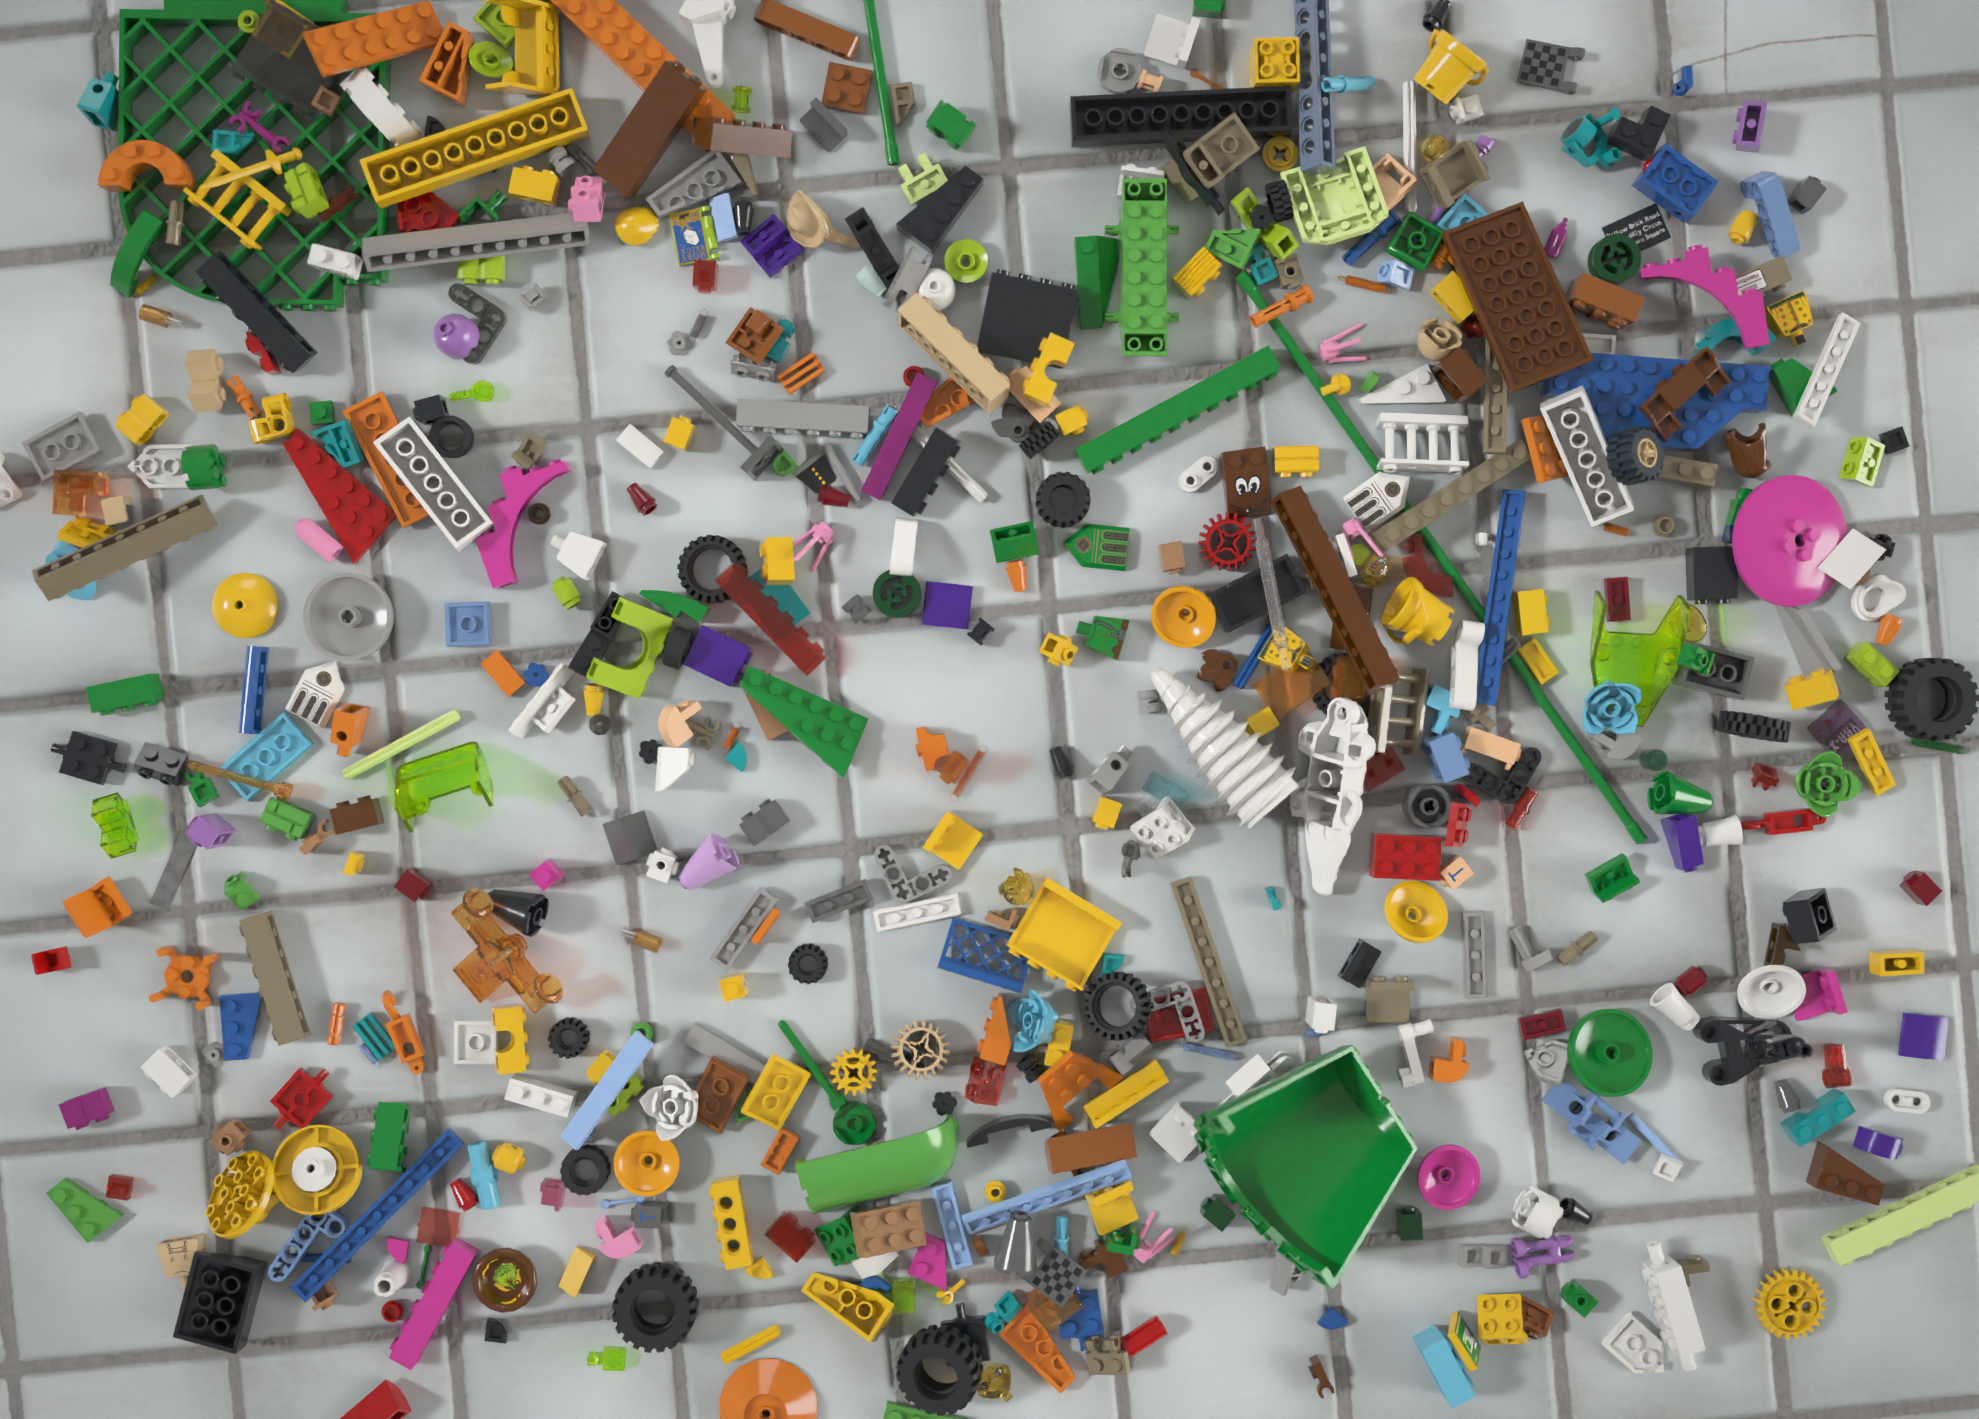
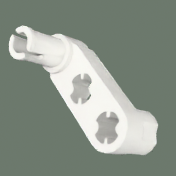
M1430 1019L1415 1024L1406 1023L1397 1026L1407 1067L1397 1069L1402 1088L1425 1083L1414 1039L1420 1035L1434 1033Z

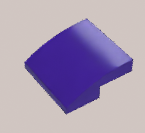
M774 214L740 241L769 278L773 277L804 251L793 240L786 227Z
M926 581L922 625L968 630L973 586Z
M1903 1012L1898 1055L1944 1060L1949 1017Z

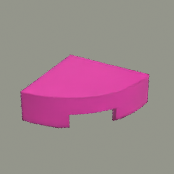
M389 1236L387 1238V1248L390 1255L398 1262L405 1263L410 1240Z

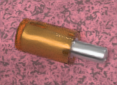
M143 304L139 310L140 320L165 328L169 325L183 327L181 324H184V322L173 318L169 311Z
M622 928L621 935L633 939L632 944L656 954L663 941V938L641 929L634 932L627 928Z

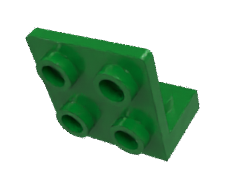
M858 1205L851 1207L840 1218L814 1229L834 1266L860 1258L856 1254L850 1212L860 1210Z

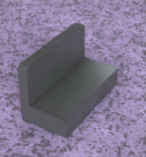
M816 97L810 103L811 109L800 119V123L828 152H831L848 135V132L843 124Z

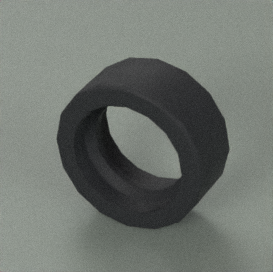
M445 416L438 418L432 424L429 431V441L439 454L448 458H459L471 450L474 443V433L471 426L465 420L456 416ZM448 424L459 426L464 433L462 445L454 450L444 448L439 441L441 429Z
M675 626L664 651L663 665L677 670L682 667L691 645L693 631Z

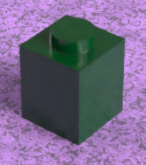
M1215 1194L1211 1197H1206L1200 1205L1201 1215L1221 1232L1224 1231L1236 1216L1234 1211Z
M1407 1205L1402 1206V1209H1396L1397 1236L1400 1240H1423L1422 1213L1418 1208Z

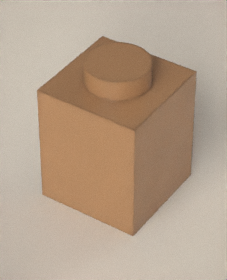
M1177 541L1158 546L1162 572L1168 571L1169 575L1181 573V568L1186 567L1182 542Z

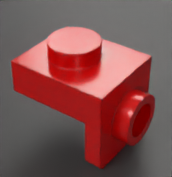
M67 946L31 955L36 975L71 968Z

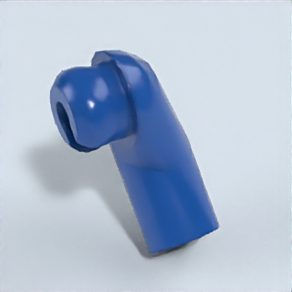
M1692 65L1681 67L1682 79L1675 83L1672 88L1675 96H1683L1693 87Z
M877 1275L864 1278L860 1283L861 1287L871 1290L879 1289L886 1295L893 1288V1285Z

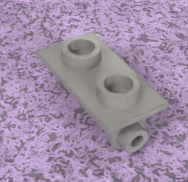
M741 353L733 356V361L731 360V374H735L738 377L755 378L762 382L775 381L774 371L776 372L777 363L773 362V360L763 359L760 365L753 364L752 360Z

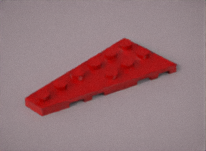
M296 428L283 443V446L353 564H357L397 516L394 510L347 469L343 468L302 430Z

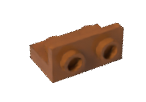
M1521 1295L1524 1332L1529 1338L1535 1340L1546 1337L1554 1312Z

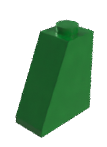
M1781 358L1770 364L1769 380L1791 417H1793L1813 372L1793 358L1785 361ZM1834 386L1832 387L1829 396L1837 392V389Z

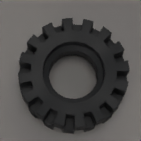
M1282 179L1266 184L1267 204L1275 217L1274 221L1278 223L1292 219L1293 205L1285 180Z
M1047 421L1024 439L1019 447L1029 459H1032L1050 445L1060 433L1050 421Z
M812 943L798 946L789 957V973L793 975L795 981L798 980L801 984L806 983L808 985L818 982L828 968V957L825 955V951L821 950L820 946H815ZM812 956L816 960V968L811 972L803 971L800 967L802 957Z
M566 1017L552 1026V1029L549 1031L550 1036L548 1037V1041H550L549 1048H553V1053L559 1054L558 1057H566V1059L575 1058L587 1048V1044L590 1042V1031H587V1025H583L582 1020H576L575 1017ZM572 1030L576 1033L577 1042L575 1045L567 1046L562 1042L561 1034L563 1031Z

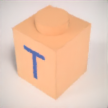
M1455 855L1440 866L1439 882L1444 888L1448 886V888L1454 890L1474 873L1461 856Z

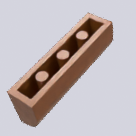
M1131 1122L1045 1140L1048 1171L1052 1174L1137 1157Z

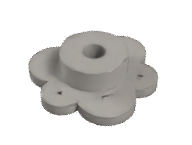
M679 331L672 333L671 339L667 341L668 345L671 346V354L678 355L680 353L684 356L687 354V350L692 349L693 343H690L692 342L691 340L688 341L689 335L687 333L681 334Z
M211 1042L209 1046L203 1048L202 1054L205 1056V1063H211L214 1067H219L222 1064V1061H224L223 1044Z

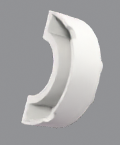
M366 67L363 69L357 68L340 83V86L350 95L354 103L395 147L422 138L420 132L423 130L414 120L409 122L403 116L406 112L397 102L392 104L388 100L387 96L390 94L381 84L376 86L372 81L375 77Z

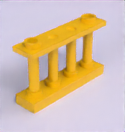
M215 149L210 156L217 161L215 163L216 167L203 184L220 177L224 172L227 173L228 170L234 172L242 168ZM250 175L233 181L213 207L203 200L211 188L198 189L195 193L186 187L183 189L189 195L188 201L198 208L203 206L241 237L240 242L250 250L252 247L259 251L262 250L263 247L256 243L255 240L276 214L279 215L281 212L288 217L293 209ZM248 185L252 189L250 191L251 195L229 221L220 212L241 186ZM264 198L269 202L267 205L268 209L246 235L238 228V225L258 200L261 201Z

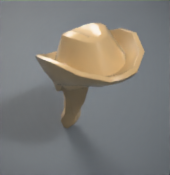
M798 190L794 193L787 211V230L794 241L808 248H817L823 241L846 245L855 250L861 248L856 238L839 233L833 227L831 219L805 192Z

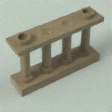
M1413 668L1412 674L1398 672L1400 682L1411 683L1409 696L1392 694L1393 685L1371 695L1368 714L1369 726L1367 730L1368 734L1375 740V752L1385 753V747L1391 746L1403 748L1404 755L1420 756L1429 684V669ZM1391 703L1408 704L1407 718L1389 716ZM1388 724L1406 726L1405 738L1387 737Z

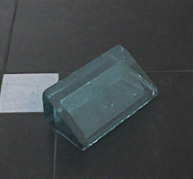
M1154 770L1142 787L1143 790L1159 800L1169 796L1179 809L1182 808L1191 793Z

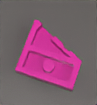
M925 1232L927 1245L918 1247L907 1274L946 1290L945 1240Z

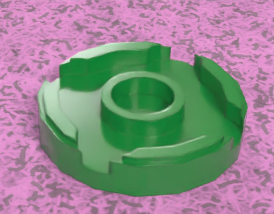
M858 1101L847 1102L836 1111L833 1119V1131L844 1144L861 1145L867 1142L874 1134L876 1126L875 1115L865 1103Z

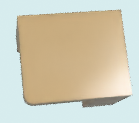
M121 495L100 500L106 526L118 527L120 523L129 521L126 507L133 506L131 497Z

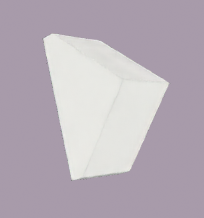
M896 1251L869 1258L860 1257L852 1260L851 1263L861 1278L864 1279L879 1274L899 1254Z

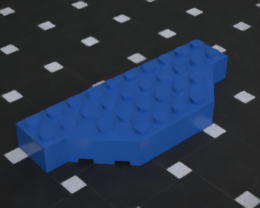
M1591 353L1594 359L1591 363L1542 381L1541 397L1554 398L1583 385L1608 442L1613 433L1638 426L1651 428L1649 426L1651 423L1637 407L1656 389L1654 385L1664 377L1666 379L1672 375L1670 371L1680 362L1685 364L1689 360ZM1719 362L1723 371L1731 379V382L1714 397L1702 386L1676 411L1672 412L1683 426L1677 429L1664 442L1656 434L1657 438L1661 441L1660 444L1661 447L1663 446V450L1684 452L1696 450L1740 412L1759 413L1767 410L1770 366Z

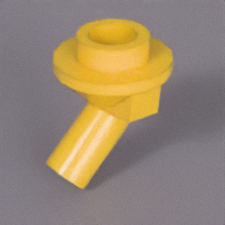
M1338 373L1332 377L1329 385L1320 388L1323 396L1335 392L1337 395H1344L1350 390L1351 381L1345 374Z

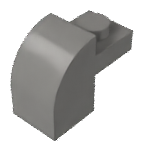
M1602 733L1596 735L1588 734L1586 738L1592 741L1590 743L1592 746L1603 750L1600 755L1601 757L1621 760L1631 756L1643 739V737L1636 733L1624 735L1614 733L1611 738Z

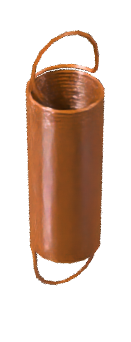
M1607 522L1603 527L1604 531L1622 536H1627L1629 531L1628 528Z
M732 727L722 748L731 749L740 729Z

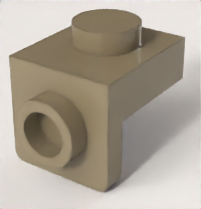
M529 431L518 450L514 451L511 457L516 460L518 465L529 469L538 464L549 443L533 431Z
M1690 1255L1687 1259L1676 1260L1682 1266L1687 1287H1690L1689 1274L1710 1272L1709 1262L1699 1255Z

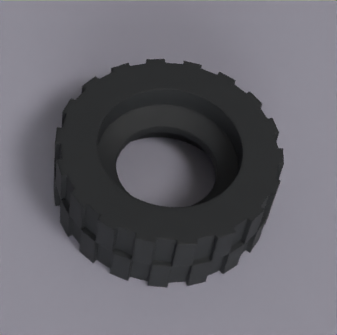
M590 1144L581 1146L579 1150L573 1148L561 1163L560 1173L564 1186L570 1192L577 1193L580 1196L594 1194L601 1189L611 1173V1163H609V1157L604 1153L605 1151L599 1149L598 1146H591ZM588 1159L595 1164L596 1174L592 1179L581 1180L577 1177L575 1166L580 1160Z

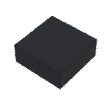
M1903 426L1878 434L1881 443L1885 445V455L1910 447Z

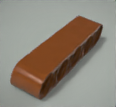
M761 0L754 16V20L765 27L848 61L853 60L861 41L857 35L773 0Z

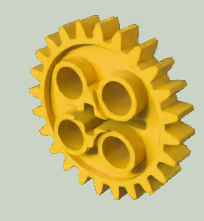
M1783 1267L1781 1274L1773 1270L1774 1277L1766 1274L1765 1276L1768 1281L1766 1283L1763 1281L1759 1282L1763 1287L1762 1289L1756 1288L1755 1291L1760 1295L1753 1297L1759 1303L1754 1305L1753 1308L1759 1311L1755 1316L1761 1320L1760 1324L1763 1327H1767L1766 1330L1771 1334L1774 1332V1335L1778 1338L1783 1336L1786 1340H1789L1790 1335L1795 1340H1798V1333L1806 1337V1330L1813 1333L1812 1325L1820 1326L1817 1319H1824L1820 1311L1827 1309L1821 1305L1826 1299L1820 1296L1824 1293V1290L1818 1287L1819 1282L1813 1280L1811 1275H1805V1272L1802 1270L1797 1272L1793 1267L1790 1268L1789 1272ZM1791 1285H1794V1289L1791 1292H1788L1789 1287ZM1777 1298V1303L1771 1306L1772 1301ZM1808 1301L1806 1308L1802 1309V1305ZM1791 1315L1790 1320L1785 1322V1318Z

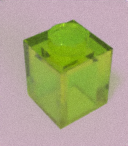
M899 1278L897 1281H893V1303L895 1304L893 1313H915V1280Z

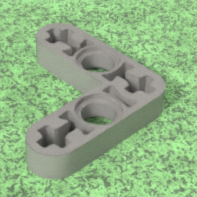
M881 844L874 852L875 860L894 899L899 903H907L947 884L952 877L951 869L947 865L941 864L907 879L890 845ZM881 848L885 851H890V854H888L890 862L893 859L895 860V863L889 864L886 868L882 866V864H886L885 859L878 856L881 853ZM893 867L897 868L900 872L899 878L895 880L890 879L887 875V871ZM939 869L947 870L946 879H936L935 882L937 884L933 886L932 879L928 874L932 873L934 877L938 875ZM919 878H926L928 880L929 886L927 889L920 890L917 887L916 882ZM904 879L905 883H901L903 890L908 889L907 898L898 897L899 888L898 886L893 888L892 884Z
M1175 981L1146 991L1151 993L1150 1001H1153L1154 1005L1150 1007V1011L1175 1004L1186 1038L1194 1043L1204 1038V1027L1191 989L1185 981ZM1178 985H1181L1182 988L1186 987V991L1183 992L1184 996L1180 997L1179 994L1172 995L1174 1000L1170 1001V995L1166 989L1170 988V991L1174 992L1178 990ZM1157 992L1165 993L1166 1000L1164 1003L1158 1004L1154 1001V995ZM1132 997L1130 999L1129 1006L1131 1011L1135 1014L1136 1008H1133V1005H1135V1000ZM1189 1005L1193 1007L1194 1012L1191 1017H1184L1181 1011L1184 1006ZM1197 1018L1198 1021L1193 1023L1196 1029H1200V1032L1197 1033L1198 1037L1194 1038L1193 1035H1189V1032L1192 1031L1190 1024L1185 1026L1184 1022H1191Z

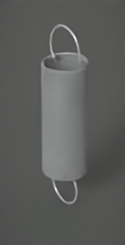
M701 314L698 315L689 336L698 337L707 317Z

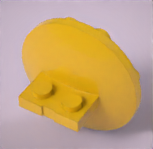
M258 1151L242 1153L238 1157L231 1158L222 1174L216 1176L214 1189L205 1214L208 1217L211 1230L217 1236L226 1239L241 1236L254 1224L261 1225L274 1206L280 1202L273 1189V1164L266 1154Z

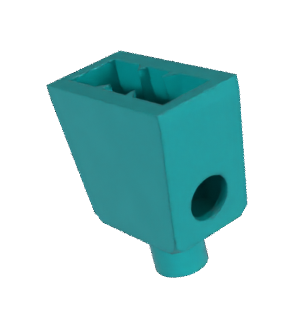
M105 72L103 80L90 79L77 104V108L92 125L114 131L118 118L119 91L115 87L119 78L112 73Z

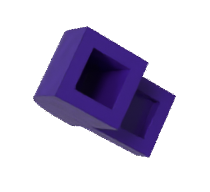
M1859 1126L1853 1147L1895 1161L1903 1150V1138L1885 1134L1869 1127Z

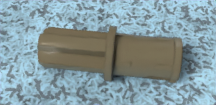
M172 200L170 203L169 220H166V224H168L166 244L181 246L182 227L185 226L182 223L184 202Z
M568 776L558 780L557 784L569 799L567 801L573 804L581 817L593 809L582 796V790L579 792Z
M1588 931L1577 941L1570 942L1571 945L1559 955H1556V957L1564 966H1567L1568 963L1579 955L1583 956V952L1595 944L1598 939L1592 931Z

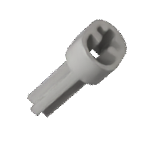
M1520 926L1508 931L1523 958L1521 963L1526 972L1534 970L1553 959L1548 948L1534 953Z

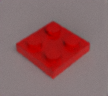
M1451 802L1445 846L1463 847L1464 843L1467 842L1468 830H1466L1467 821H1470L1472 810L1469 808L1470 804Z

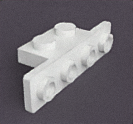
M561 662L554 669L549 679L540 687L538 693L526 705V708L519 717L514 720L508 730L511 734L523 738L534 723L548 734L552 731L576 700L563 688L574 674V671L568 668L569 665Z

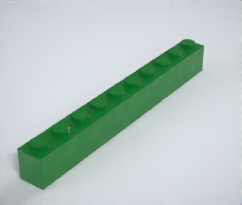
M1268 345L1076 448L1074 452L1086 474L1092 472L1095 475L1105 469L1103 465L1109 462L1113 465L1123 460L1122 455L1130 451L1131 454H1134L1143 449L1142 444L1148 441L1152 444L1162 438L1161 434L1169 431L1171 434L1182 428L1181 423L1187 420L1189 423H1192L1199 419V414L1205 410L1208 413L1220 407L1218 403L1224 400L1229 403L1238 398V393L1244 389L1246 392L1258 387L1257 382L1263 379L1266 382L1277 377L1276 372L1281 367Z

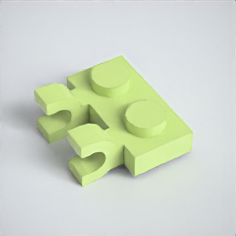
M926 153L917 157V161L924 170L919 175L913 177L907 164L898 168L900 175L905 181L900 187L911 206L931 195L948 181L939 163L932 166Z

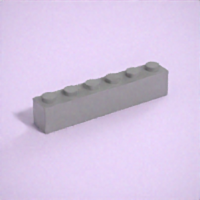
M737 399L736 426L741 428L742 432L752 433L755 429H763V433L776 434V430H783L788 435H798V431L807 432L808 436H820V433H829V437H842V434H851L850 438L863 439L864 435L869 433V406Z

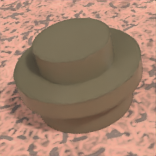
M1661 515L1653 521L1652 528L1656 535L1667 537L1674 532L1675 522L1670 516Z

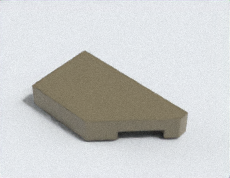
M912 82L890 85L897 127L901 126L915 106Z

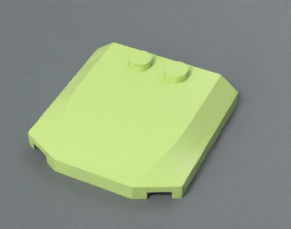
M1365 146L1345 152L1343 158L1335 160V169L1318 175L1301 172V166L1280 173V178L1287 183L1289 195H1291L1293 216L1303 243L1330 245L1371 232L1388 217V209Z

